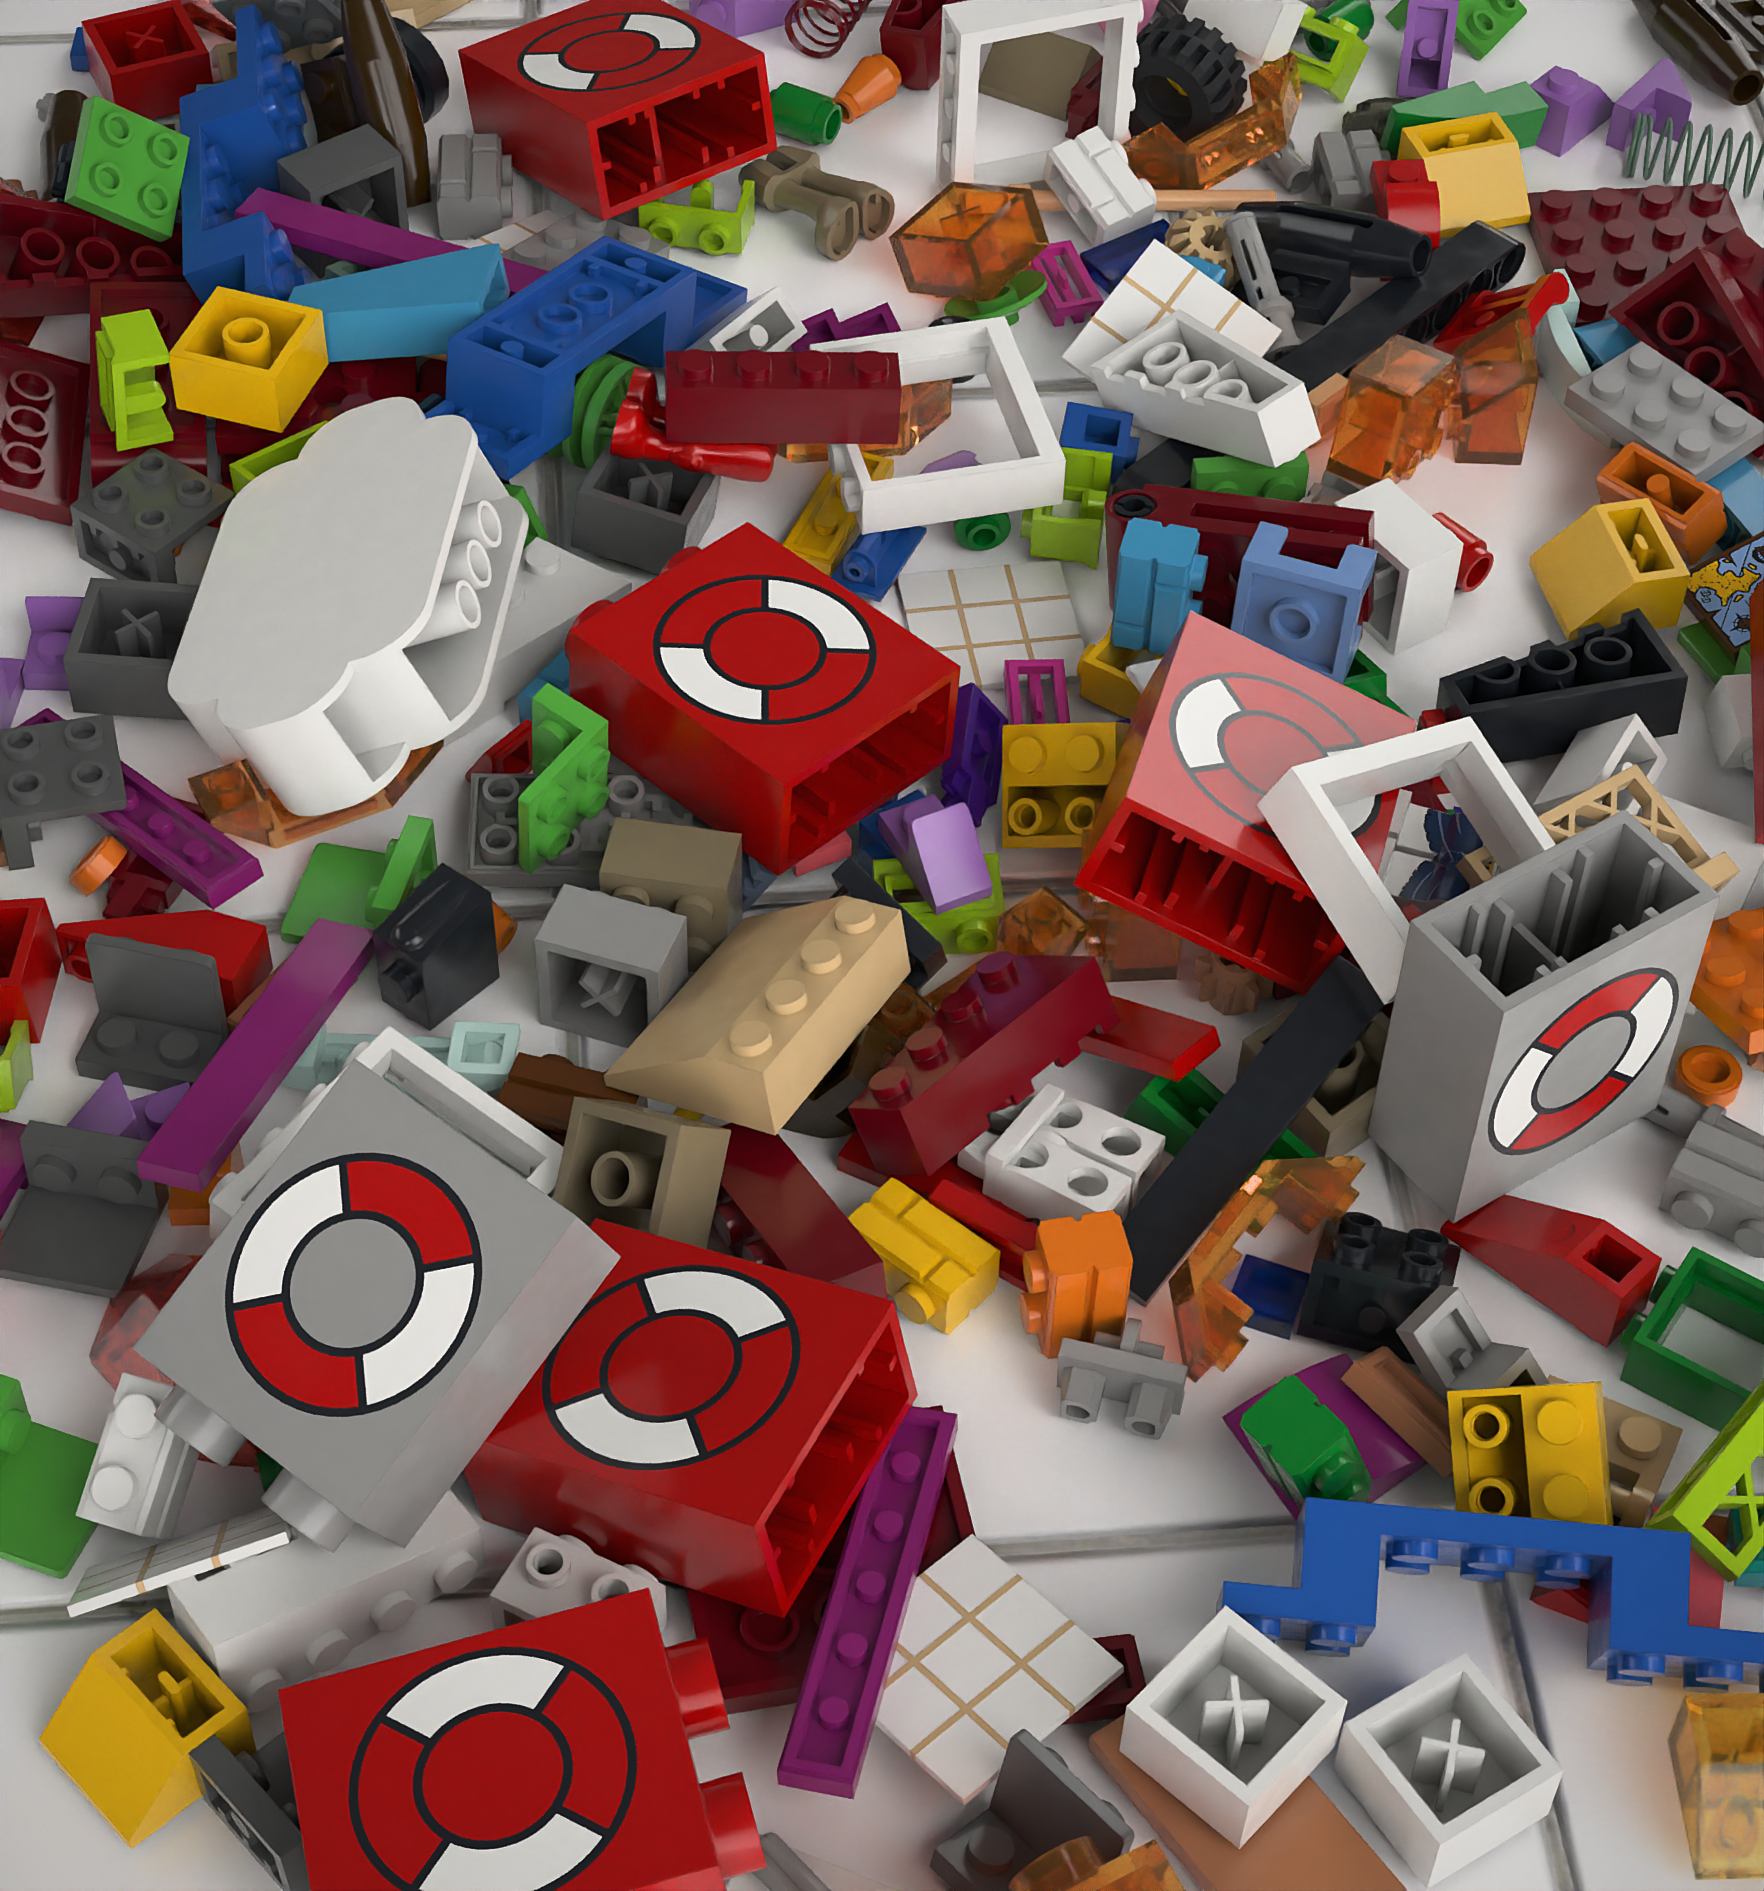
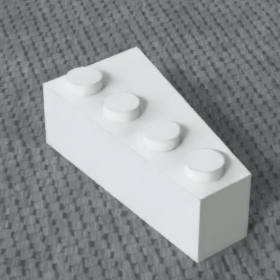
M1180 309L1090 365L1104 408L1133 413L1132 427L1273 468L1295 459L1301 451L1321 439L1304 382Z
M536 537L522 551L484 700L464 725L436 743L445 747L504 712L505 701L519 694L564 649L568 631L580 613L591 604L600 600H609L615 603L632 592V582Z
M449 1488L406 1548L356 1523L335 1553H332L292 1527L290 1541L287 1544L261 1555L255 1554L223 1565L224 1571L203 1580L197 1581L194 1576L166 1586L180 1636L243 1703L248 1713H256L270 1708L279 1701L278 1689L295 1685L316 1671L325 1672L333 1669L345 1660L352 1649L380 1632H390L401 1627L411 1618L415 1610L439 1595L453 1593L464 1588L473 1580L477 1572L486 1566L481 1527Z

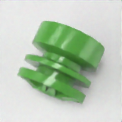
M607 353L575 374L572 435L545 455L557 459L565 456L569 464L583 469L586 468L587 471H590L613 435L619 409L623 399H626L634 368L648 369Z

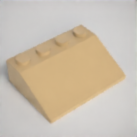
M840 896L744 918L604 1074L606 1086L776 1135L911 972L901 910L862 899Z

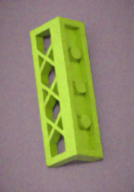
M1764 1378L1643 1527V1529L1691 1533V1548L1728 1583L1742 1575L1764 1546V1514L1759 1520L1757 1509H1764V1496H1755L1751 1472L1752 1462L1756 1458H1764ZM1735 1485L1737 1496H1726ZM1715 1509H1739L1743 1541L1733 1553L1702 1526Z

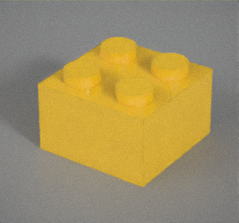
M220 286L216 287L169 352V365L177 409L278 433L284 431L329 364L322 310Z

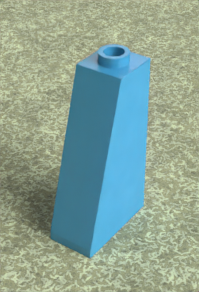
M497 243L295 286L288 302L322 310L328 362L447 354L448 338L506 301L510 295V288L500 246Z

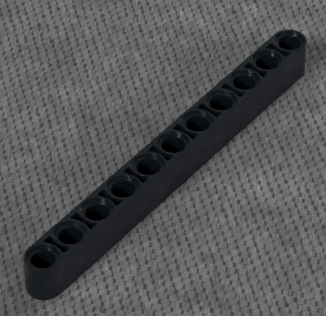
M1477 220L1433 250L1429 268L1423 276L1419 278H1394L1273 365L1304 382L1307 393L1338 373L1352 381L1350 396L1352 398L1441 333L1469 295L1483 290H1490L1495 293L1508 284L1518 273L1524 261L1526 247L1524 243L1481 220ZM1169 438L1129 466L1116 481L1111 496L1125 490H1142L1145 483L1190 489L1194 458L1232 455Z

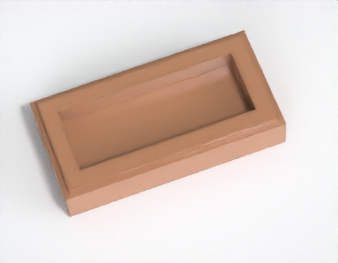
M1383 1345L1355 1361L1341 1380L1444 1479L1450 1477L1453 1474L1448 1404L1387 1346Z

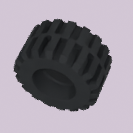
M1175 14L1169 20L1164 15L1156 18L1152 24L1148 23L1137 34L1136 42L1140 59L1138 67L1134 68L1132 83L1136 103L1135 109L1130 111L1128 129L1131 138L1135 136L1141 141V147L1148 151L1151 148H1155L1158 150V154L1169 158L1174 152L1180 159L1188 158L1192 152L1196 155L1204 152L1222 133L1242 107L1245 100L1243 94L1247 91V80L1241 76L1246 69L1243 60H1236L1234 56L1238 50L1232 42L1226 44L1221 39L1223 33L1216 27L1212 30L1206 28L1204 20L1195 17L1189 22L1183 14ZM1167 78L1177 83L1185 91L1187 96L1179 93V91L1176 90L1169 83Z

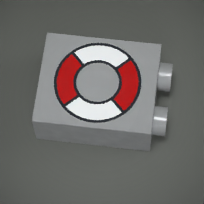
M1624 809L1411 920L1367 1134L1452 1223H1455L1656 1109L1720 895L1633 815Z
M354 1058L132 1349L177 1383L153 1414L173 1433L225 1468L247 1439L284 1467L261 1497V1500L298 1531L328 1551L335 1553L355 1524L358 1523L393 1543L406 1548L621 1256L576 1215Z

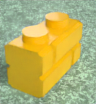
M891 1177L871 1196L868 1203L864 1202L848 1217L854 1227L883 1260L887 1293L895 1298L900 1311L912 1322L920 1325L928 1322L942 1333L949 1335L968 1317L972 1308L975 1310L995 1291L998 1284L1001 1251L945 1212L930 1204L928 1200L896 1178Z

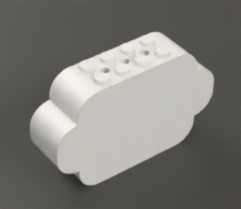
M405 397L386 398L353 408L321 427L307 441L297 459L277 465L253 479L235 496L228 506L177 650L167 686L173 700L240 786L252 790L271 788L289 812L298 816H317L345 809L367 800L387 786L403 768L411 750L431 745L449 736L464 725L480 707L488 689L529 527V518L521 503L509 495L478 446L477 434L471 424L465 418L456 415H441L426 419L419 405L412 399Z

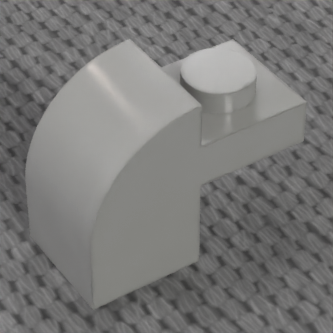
M1440 1285L1396 1329L1399 1337L1421 1370L1418 1376L1447 1404V1391L1550 1384L1529 1348L1491 1341L1459 1287Z

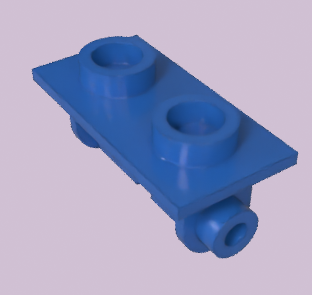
M915 526L863 535L860 533L830 578L855 595L881 602L927 533V528Z

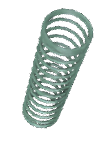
M1641 111L1637 113L1624 172L1625 177H1634L1646 129L1647 139L1643 166V178L1645 181L1651 177L1668 129L1663 170V182L1665 185L1671 180L1687 132L1683 186H1689L1707 135L1708 142L1703 183H1712L1728 138L1723 188L1727 189L1729 193L1748 141L1743 197L1745 199L1749 197L1764 155L1763 142L1750 177L1754 136L1751 130L1745 134L1731 174L1733 130L1730 127L1725 131L1709 174L1713 127L1711 124L1707 125L1701 136L1689 171L1693 139V123L1690 120L1683 128L1669 168L1673 135V120L1669 117L1663 125L1649 166L1653 116L1651 113L1647 115L1646 112L1642 114Z

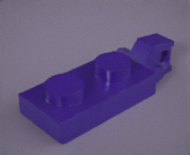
M970 682L958 688L951 758L942 763L941 775L943 778L940 780L941 787L947 793L940 802L944 808L964 802L970 810L974 827L978 828L982 825V818L987 808L997 804L1002 771V725H1008L1009 720L974 683Z

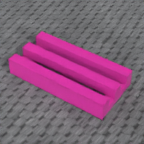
M1071 240L1021 249L1020 264L1023 270L1039 271L1046 276L1047 288L1038 298L1054 327L1064 326L1065 317L1069 316L1074 324L1082 323L1086 313H1090L1093 317L1103 305L1104 300ZM1060 255L1082 299L1077 300L1068 283V277L1064 269L1059 267L1054 256Z
M1064 659L1004 661L1003 676L1007 718L1009 720L1008 725L1023 724L1019 674H1027L1032 724H1045L1040 674H1050L1055 723H1070Z

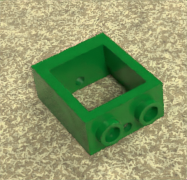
M1692 1246L1678 1269L1666 1265L1661 1272L1649 1297V1301L1655 1305L1648 1316L1637 1311L1625 1329L1619 1343V1348L1628 1352L1620 1380L1721 1432L1752 1392L1662 1345L1687 1306L1764 1345V1282Z

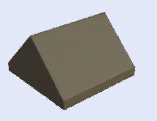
M1051 32L996 41L992 44L981 73L978 93L1066 122L1069 119L1066 110L1071 98V89L1103 56L1091 45Z

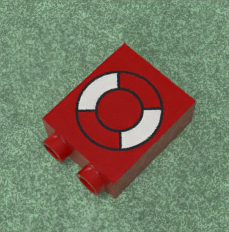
M589 0L458 50L474 134H497L501 138L502 155L512 154V163L515 169L602 221L777 150L764 52L662 0Z
M746 522L703 549L691 546L680 550L665 564L659 576L615 603L609 600H600L591 604L575 619L566 636L564 651L569 661V696L609 721L608 750L610 753L714 830L742 834V850L777 876L786 872L951 758L961 666L749 522Z
M1190 610L1139 697L1073 885L1305 996L1338 954L1340 955L1346 944L1257 804L1291 767L1415 732L1417 721ZM1400 788L1334 807L1377 874Z
M595 1218L589 1228L616 1251L621 1258L463 1469L484 1521L530 1535L536 1526L558 1537L560 1535L573 1536L588 1545L595 1554L621 1566L633 1564L647 1570L655 1577L784 1619L918 1396L894 1301Z
M649 1587L278 1689L310 1891H727L724 1880L767 1868L742 1771L702 1783L699 1782L689 1740L731 1729L707 1636L665 1647Z

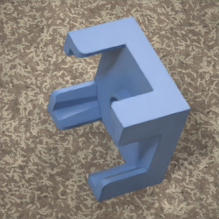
M1260 521L1242 559L1230 630L1343 685L1359 647L1363 626L1357 625L1363 597L1373 576L1378 550L1350 544L1346 547L1338 568L1334 569L1279 555L1288 536V529L1283 526Z

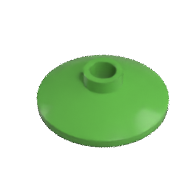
M1033 270L1017 271L995 276L974 284L955 295L945 305L944 312L946 316H961L972 321L1005 316L1008 325L1011 326L1019 321L1018 312L1035 301L1045 291L1048 282L1045 274Z

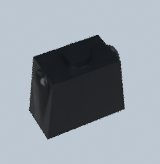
M441 863L372 932L382 1001L429 1031L500 977L491 892L444 863Z

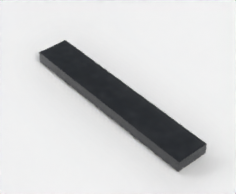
M1339 954L1122 1222L1133 1257L1129 1296L1145 1308L1386 1007L1387 1004L1384 1005L1364 972Z

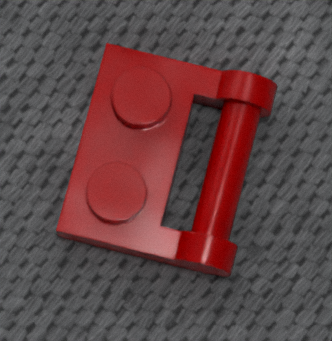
M1553 272L1540 276L1532 284L1493 293L1490 290L1472 293L1437 336L1432 345L1442 361L1461 356L1475 358L1487 350L1507 346L1509 349L1519 347L1534 336L1536 325L1551 306L1563 304L1567 301L1570 291L1569 283L1562 273Z

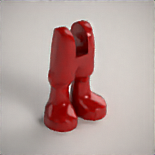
M635 367L626 399H623L615 423L610 455L627 460L649 459L668 461L672 465L688 472L708 473L741 481L760 483L765 482L770 477L774 466V458L780 444L666 443L665 404L659 400L656 376L650 370Z

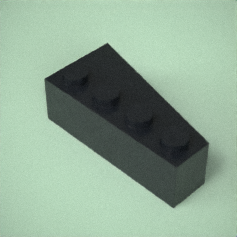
M1637 608L1623 613L1620 624L1605 629L1599 622L1580 628L1577 639L1556 646L1552 641L1546 640L1530 646L1529 655L1516 661L1501 656L1440 678L1436 709H1443L1447 722L1470 716L1501 763L1533 760L1539 757L1565 753L1580 730L1635 713L1653 738L1678 734L1689 676L1642 611Z

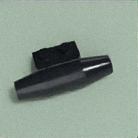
M1305 201L1242 202L1233 213L1234 215L1247 211L1254 213V216L1256 215L1257 225L1280 295L1292 303L1295 312L1292 320L1325 326L1351 292V276L1358 278H1419L1426 273L1432 259L1433 246L1428 235L1371 213ZM1240 278L1230 293L1250 307L1242 279Z

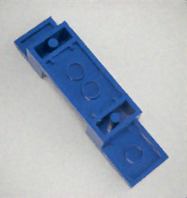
M252 4L235 10L238 77L179 98L180 133L190 137L181 184L183 276L202 305L205 304L217 286L288 302L295 286L313 283L309 271L305 267L299 269L294 262L292 248L285 232L282 229L275 230L263 210L235 220V210L258 187L272 192L280 190L276 160L308 148L302 133V125L307 123L306 112L300 99V92L305 90L302 72L294 60L288 62L284 56L282 40L272 21L265 23L256 5Z
M602 236L448 338L445 400L424 415L426 419L441 415H456L465 418L476 432L478 446L498 478L509 481L572 435L575 374L609 350L632 357L643 366L662 369L664 368L665 351H685L741 305L747 302L748 289L610 237Z
M1306 1497L1296 1521L1292 1587L1224 1581L1216 1604V1615L1226 1605L1274 1644L1277 1639L1305 1642V1653L1325 1657H1349L1350 1647H1363L1376 1627L1380 1560H1385L1386 1571L1405 1575H1427L1430 1573V1565L1460 1567V1578L1478 1582H1502L1505 1580V1572L1535 1574V1585L1552 1589L1580 1588V1579L1590 1580L1586 1669L1607 1671L1606 1682L1623 1686H1652L1653 1677L1683 1678V1690L1706 1694L1728 1693L1729 1685L1734 1684L1759 1686L1758 1696L1764 1698V1633L1688 1625L1691 1533Z

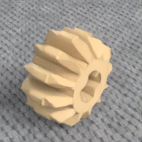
M1211 206L1202 214L1190 208L1186 214H1183L1181 219H1176L1175 223L1169 226L1164 236L1166 238L1164 246L1178 256L1183 254L1199 257L1207 262L1220 265L1226 270L1224 289L1229 292L1241 278L1227 233L1223 228L1224 222L1231 217V214L1224 218L1216 217Z

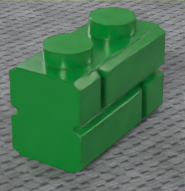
M1295 1375L1285 1376L1242 1415L1243 1418L1240 1426L1269 1479L1290 1500L1294 1499L1300 1510L1306 1497L1367 1502L1373 1480L1365 1468V1463L1347 1426L1325 1404L1321 1405L1317 1396Z

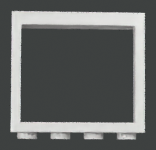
M968 0L942 6L935 181L953 210L967 208L968 189L1008 190L1009 184H1030L1031 190H1052L1042 177L1047 153L1050 150L975 164L981 44L1106 21L1098 128L1100 127L1109 141L1117 140L1124 148L1126 154L1130 153L1132 141L1128 127L1130 111L1135 109L1136 103L1132 83L1134 68L1138 67L1140 59L1136 38L1138 23H1141L1143 20L1142 0Z
M1005 316L810 344V350L821 352H863L871 350L898 353L901 386L986 373L1021 458L871 481L858 444H827V455L832 475L841 474L842 477L840 488L844 509L847 513H855L862 535L1063 504L1066 459Z
M1470 716L1291 767L1257 804L1384 1005L1395 1000L1410 924L1334 807L1440 776L1503 872L1556 845Z
M388 1026L371 1043L363 1041L357 1045L346 1059L342 1072L328 1086L321 1083L313 1088L304 1099L299 1109V1114L284 1129L280 1127L272 1129L262 1139L255 1151L254 1159L238 1174L235 1172L226 1174L217 1183L208 1201L210 1203L209 1237L215 1241L354 1058L383 1079L388 1078L524 1173L528 1176L526 1181L552 1199L564 1147L397 1030Z

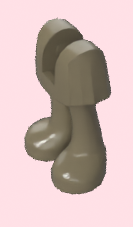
M781 145L777 147L776 151L768 153L766 160L756 159L742 167L738 174V182L741 187L744 179L755 181V202L773 213L793 210L813 219L816 222L815 244L821 254L834 261L843 260L852 251L858 233L871 240L883 235L889 228L894 216V199L887 190L873 183L823 172L820 165V155L812 151Z

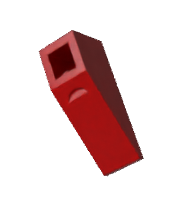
M208 909L61 923L55 930L65 973L74 975L78 979L93 983L85 943L91 933L112 937H128L138 942L174 949H191L200 954L214 957L226 1018L269 976L273 969L265 925Z
M1506 1194L1455 1223L1448 1219L1441 1226L1439 1232L1605 1348L1627 1328L1637 1311L1642 1313L1646 1309L1662 1260L1661 1257L1604 1219Z

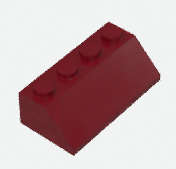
M699 349L665 351L666 443L898 444L902 392L898 353L871 350L863 352H821L817 350L803 352H763L760 350L703 351Z

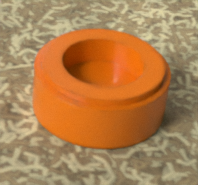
M111 835L103 836L72 870L68 877L70 879L69 883L85 897H88L115 870L128 849Z
M1711 1045L1693 1046L1680 1055L1673 1075L1674 1089L1708 1107L1713 1103L1726 1107L1737 1096L1743 1076L1742 1068L1737 1059L1724 1049Z

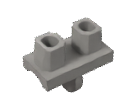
M1128 1317L1123 1336L1096 1331L1093 1344L1063 1337L1058 1354L1056 1387L1061 1388L1060 1416L1064 1419L1088 1424L1097 1421L1102 1398L1128 1403L1124 1429L1132 1435L1158 1440L1161 1438L1171 1414L1180 1416L1188 1366L1163 1360L1165 1346L1140 1341L1142 1320Z

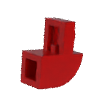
M1424 159L1372 161L1369 178L1378 216L1428 235L1432 241L1433 250L1438 248L1441 226L1439 191L1437 181H1429ZM1380 278V282L1391 281L1394 278Z

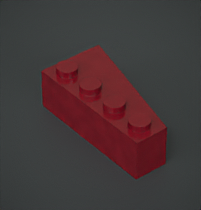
M968 0L891 1L879 28L882 54L891 59L900 71V85L910 90H930L940 78L942 6Z
M0 193V319L89 314L90 281L187 282L183 276L181 223L174 222L172 237L163 242H158L73 205Z
M1697 246L1608 311L1619 324L1625 326L1639 340L1638 342H1644L1764 423V328L1722 258ZM1764 444L1751 452L1762 461H1764Z
M1000 951L983 958L977 964L974 973L956 992L943 1000L941 1008L921 1030L915 1032L906 1040L905 1047L883 1070L872 1076L867 1088L848 1107L876 1172L931 1176L991 1127L987 1118L990 1112L999 1111L1011 1105H1018L1035 1091L1031 1079L1052 1062H1054L1055 1066L1064 1068L1082 1053L1078 1041L1094 1028L1096 1033L1105 1035L1120 1023V1018L1095 956L1013 955L1008 951Z
M735 1123L721 1126V1128L731 1130L713 1222L722 1240L729 1246L734 1256L888 1299L883 1260L778 1133L772 1135Z

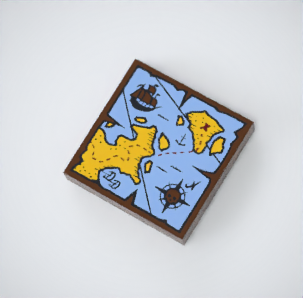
M1764 531L1688 570L1691 575L1683 603L1735 666L1741 646L1750 643L1749 597L1764 578Z

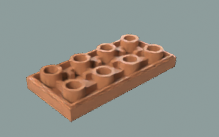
M1125 1714L1098 1730L1089 1738L1088 1750L1204 1891L1407 1890L1309 1775L1248 1841L1238 1849L1119 1751Z

